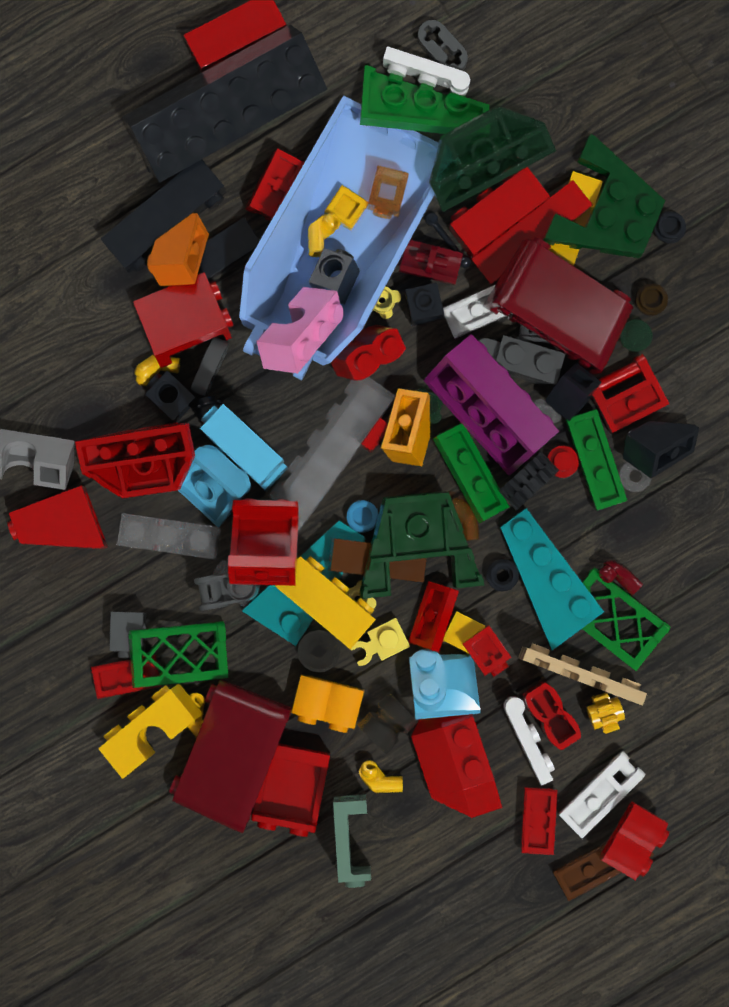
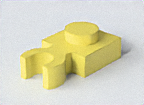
M394 618L368 631L367 633L371 641L367 643L357 641L351 648V651L358 647L365 649L366 657L357 662L358 666H363L369 663L372 655L378 653L381 661L409 648L410 645L397 619Z

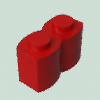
M372 325L362 330L354 341H351L337 355L331 364L337 376L356 381L363 380L371 376L379 368L380 364H388L398 359L404 353L406 347L397 328Z
M541 681L523 693L526 708L536 719L540 720L542 731L551 744L563 750L581 738L577 722L569 713L563 710L561 698L553 687Z
M631 801L616 829L605 844L599 858L635 881L639 875L644 877L653 863V859L650 858L656 846L661 848L669 836L670 831L666 830L668 823Z

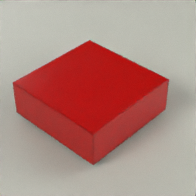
M379 418L361 443V447L370 453L373 452L385 436L388 423Z

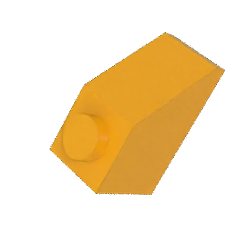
M398 388L381 449L392 462L422 467L430 440V395L426 392Z

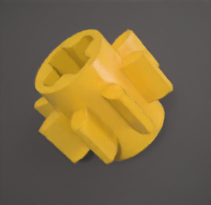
M606 692L591 697L593 705L587 706L586 709L593 729L602 728L605 734L619 730L618 722L625 720V715L618 697L610 699Z

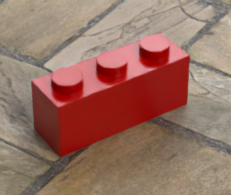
M250 0L184 34V38L201 73L283 29L287 24L274 0Z
M527 166L521 171L517 168L511 170L501 179L503 184L496 190H493L491 187L486 189L476 198L478 201L476 205L469 210L465 206L451 217L453 222L449 226V231L471 259L550 198V195Z

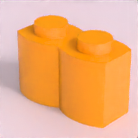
M302 674L291 713L298 715L297 721L316 725L317 720L328 722V728L331 730L347 733L348 728L355 729L365 690Z

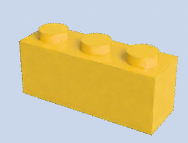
M300 556L297 559L296 586L275 585V587L351 650L376 620L371 616L374 609L361 598L355 602L346 595L349 588L336 577L330 581L321 574L325 568L314 558L309 556L305 560Z

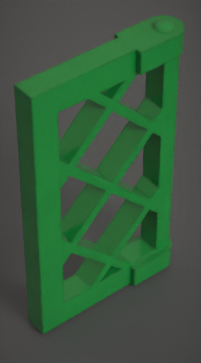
M594 567L583 580V584L590 593V588L596 580L610 590V595L594 598L595 600L611 598L613 618L593 620L583 627L582 630L637 671L657 644L669 632L671 626L662 621L613 581L611 583L604 582L599 576V570ZM619 597L635 610L636 615L617 617L615 598ZM645 617L657 627L651 636L642 637L640 618ZM636 618L638 637L620 640L617 620ZM614 621L616 640L611 641L595 628V623ZM639 641L640 651L633 658L621 649L620 643Z
M224 621L129 630L128 638L133 688L228 678L226 628ZM214 631V642L210 647L197 637L200 632ZM188 634L190 636L179 650L165 640L171 635ZM157 637L159 640L146 654L141 649V638ZM193 640L206 650L195 665L183 655V652ZM162 643L175 653L165 668H162L151 658ZM211 654L216 659V669L201 671L199 669L200 666ZM179 657L192 668L187 673H168ZM147 661L161 671L158 676L143 677V666Z

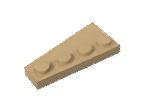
M533 643L530 649L522 647L518 657L520 660L643 706L647 693L639 690L641 684L626 678H622L621 683L609 679L610 672L592 666L591 671L579 668L580 661L562 655L560 660L548 656L549 649Z

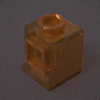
M377 166L368 202V209L373 210V215L384 219H391L392 215L399 217L409 173ZM382 183L397 187L394 201L378 197Z

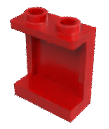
M205 272L197 275L195 284L172 285L133 301L155 358L161 368L173 364L170 356L219 335H224L226 340L232 338L228 328L234 325L227 308L220 310L217 301L223 298L216 281L209 283Z
M252 498L233 500L230 555H228L229 584L296 586L299 529L298 502L286 499L275 501Z
M279 743L252 813L251 820L258 822L257 827L267 830H276L277 826L287 827L290 834L308 837L309 832L315 833L331 753Z

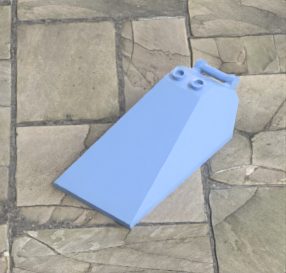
M344 95L244 269L239 318L243 326L253 331L246 341L243 352L251 356L254 353L260 356L256 341L272 323H292L288 304L303 287L311 288L309 279L320 257L309 256V225L324 215V211L342 185L369 202L351 231L340 224L339 229L335 230L333 234L324 240L325 249L334 252L336 249H341L350 253L354 257L360 272L345 305L340 303L343 307L342 321L298 374L293 373V377L299 380L304 378L312 360L321 365L331 363L361 332L457 151L416 131L360 125L361 104ZM341 270L333 272L330 277L339 275Z

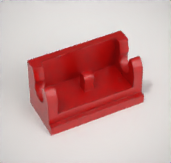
M277 148L272 153L245 210L254 214L259 213L267 221H271L305 162Z

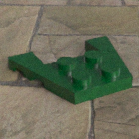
M590 134L577 163L606 176V180L587 224L583 227L555 214L543 241L553 246L556 243L569 245V248L581 250L583 247L600 250V253L640 258L645 251L666 200L596 136Z
M449 492L383 497L361 583L360 598L391 596L389 562L450 555L454 588L484 586L483 577L477 569L474 561L475 557L472 549L467 544L463 534L464 529Z

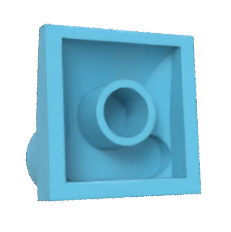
M204 445L194 451L195 458L181 489L178 491L219 528L233 511V500H241L250 491L251 483L247 473L230 461L220 448Z
M421 649L415 652L412 657H409L415 720L481 713L475 664L470 654L439 655L436 651Z

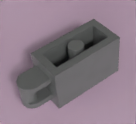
M503 335L500 342L489 338L479 340L485 345L488 353L495 361L508 371L510 376L552 389L557 384L565 353Z

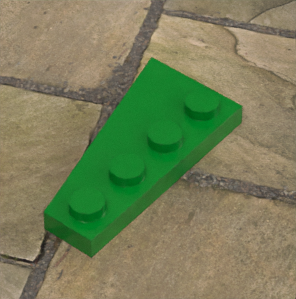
M365 65L360 125L487 139L489 131V104L452 92L445 95L433 90V86L421 83L420 86L403 81L402 76L390 73V76L375 72L376 68Z

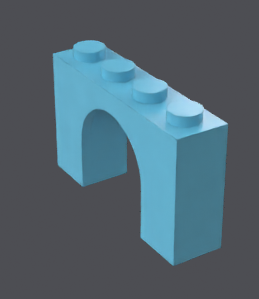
M224 404L219 409L213 406L201 419L204 425L200 429L266 492L288 469L284 464V460Z

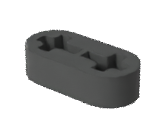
M428 20L422 23L419 27L417 38L420 47L434 62L464 71L468 60L465 48L439 21ZM427 30L431 33L436 30L439 32L437 39L442 44L441 46L434 40L425 41ZM446 49L452 56L458 53L460 55V65L457 66L455 63L446 64L448 56L444 50Z
M218 337L212 339L193 380L190 392L201 397H207L227 354L230 342Z

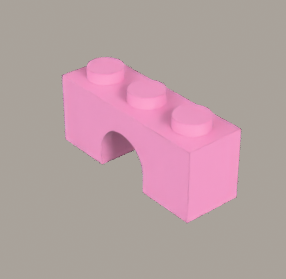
M303 287L288 304L292 323H272L256 341L263 369L296 374L300 372L343 319V307L340 305L337 291Z

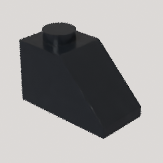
M648 421L640 427L630 430L626 435L623 459L649 478H653L694 452L699 427L695 424Z

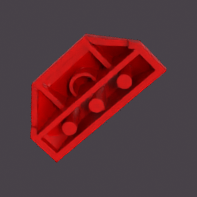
M176 422L138 428L75 442L81 473L88 478H93L101 486L120 498L180 490L195 458L189 423Z
M473 714L419 719L411 738L431 799L471 818L503 808Z

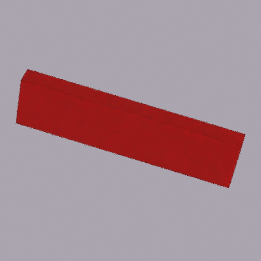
M572 180L471 260L489 284L492 285L500 279L523 240L529 239L533 241L535 237L543 240L555 214L573 222L589 210L593 204L575 181Z

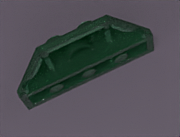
M498 105L441 136L429 184L441 210L444 212L556 152V149L543 121Z

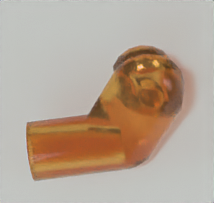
M454 498L452 502L462 523L466 541L479 540L478 521L469 504L463 499Z

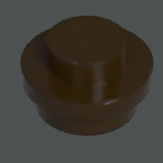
M646 284L636 294V306L645 315H658L666 308L668 295L660 285Z

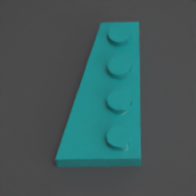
M527 508L500 527L552 650L604 613V610Z
M338 521L301 555L305 560L311 556L325 568L321 574L330 581L334 577L340 579L343 575V572L328 571L332 538L364 542L366 539L341 521ZM269 585L242 610V612L295 646L313 621L309 614L276 588L275 585Z

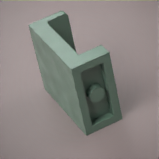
M366 794L334 796L333 810L338 883L345 882V887L348 888L365 886V881H371V866H352L348 815L367 814Z

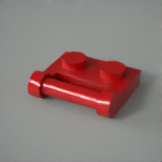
M643 354L634 357L633 362L598 379L602 383L591 397L611 434L669 405L658 380ZM638 373L642 375L643 382L607 400L605 399L603 391Z

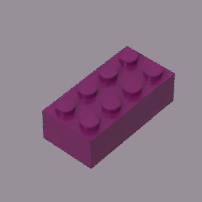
M472 334L445 355L423 380L509 476L559 432L551 418L542 413L533 403L530 395L514 382L508 371L495 361L488 353L485 345L477 341Z

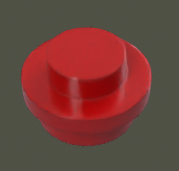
M568 446L555 447L547 456L559 470L554 475L556 477L567 478L578 469V455Z

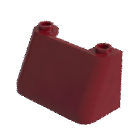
M537 237L533 241L529 239L523 240L483 307L496 315L500 312L505 316H509L508 320L518 322L566 353L567 358L570 360L579 359L578 364L591 374L601 373L609 361L633 310V306L629 303L631 298L616 289L612 292L549 251L551 246Z
M220 680L218 686L214 684L210 686L205 702L210 704L183 774L182 776H175L169 793L174 795L173 802L232 830L244 833L293 707Z

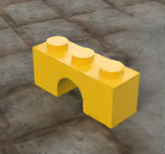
M180 684L171 689L165 685L151 697L154 700L152 705L147 709L141 705L127 716L131 721L124 728H121L118 724L103 736L107 742L98 749L122 779L156 753L146 738L148 726L159 727L171 740L203 714Z

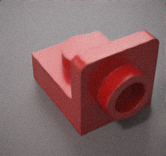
M489 625L462 643L484 676L491 673L494 677L509 667L506 661L512 657Z

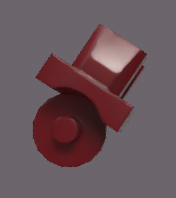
M410 240L404 251L399 272L455 286L463 253Z

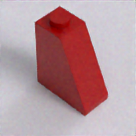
M82 485L9 513L11 521L7 522L9 532L13 540L18 539L20 544L105 549L108 547L88 491Z

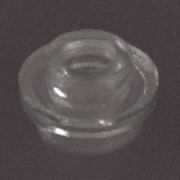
M628 462L622 466L619 472L623 487L630 492H640L646 489L652 479ZM632 470L640 473L641 478L638 482L630 480L629 474Z

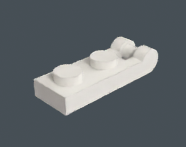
M387 46L383 57V67L388 68L387 71L389 73L402 77L406 75L418 78L417 81L419 83L436 87L437 84L449 88L450 92L461 96L467 94L470 77L466 72Z
M515 696L508 697L503 704L504 711L539 784L542 786L553 781L550 772L554 771L555 768L547 752L541 755L536 745L541 739L534 724H526L522 715L525 710L524 702Z
M624 751L618 753L558 813L581 838L601 821L646 775L639 767L635 768L628 761L630 757ZM619 770L626 777L621 784L613 778Z

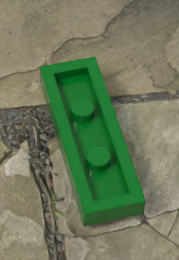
M597 409L574 416L570 421L566 419L565 421L578 455L595 511L628 501Z
M462 423L433 439L479 524L509 508L506 499L499 492L500 488L478 448Z

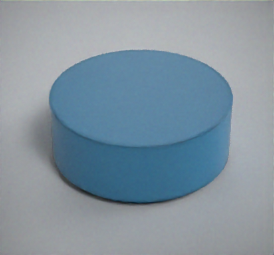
M357 501L347 511V522L356 532H369L376 526L379 515L378 510L369 501Z

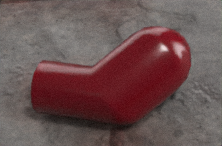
M613 560L603 563L604 567L599 570V576L604 582L611 583L615 579L632 596L643 585L630 570Z

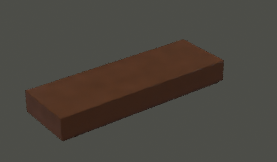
M332 538L328 571L364 575L371 543ZM427 558L389 562L390 579L424 583Z
M607 842L552 871L568 901L622 873L599 858Z

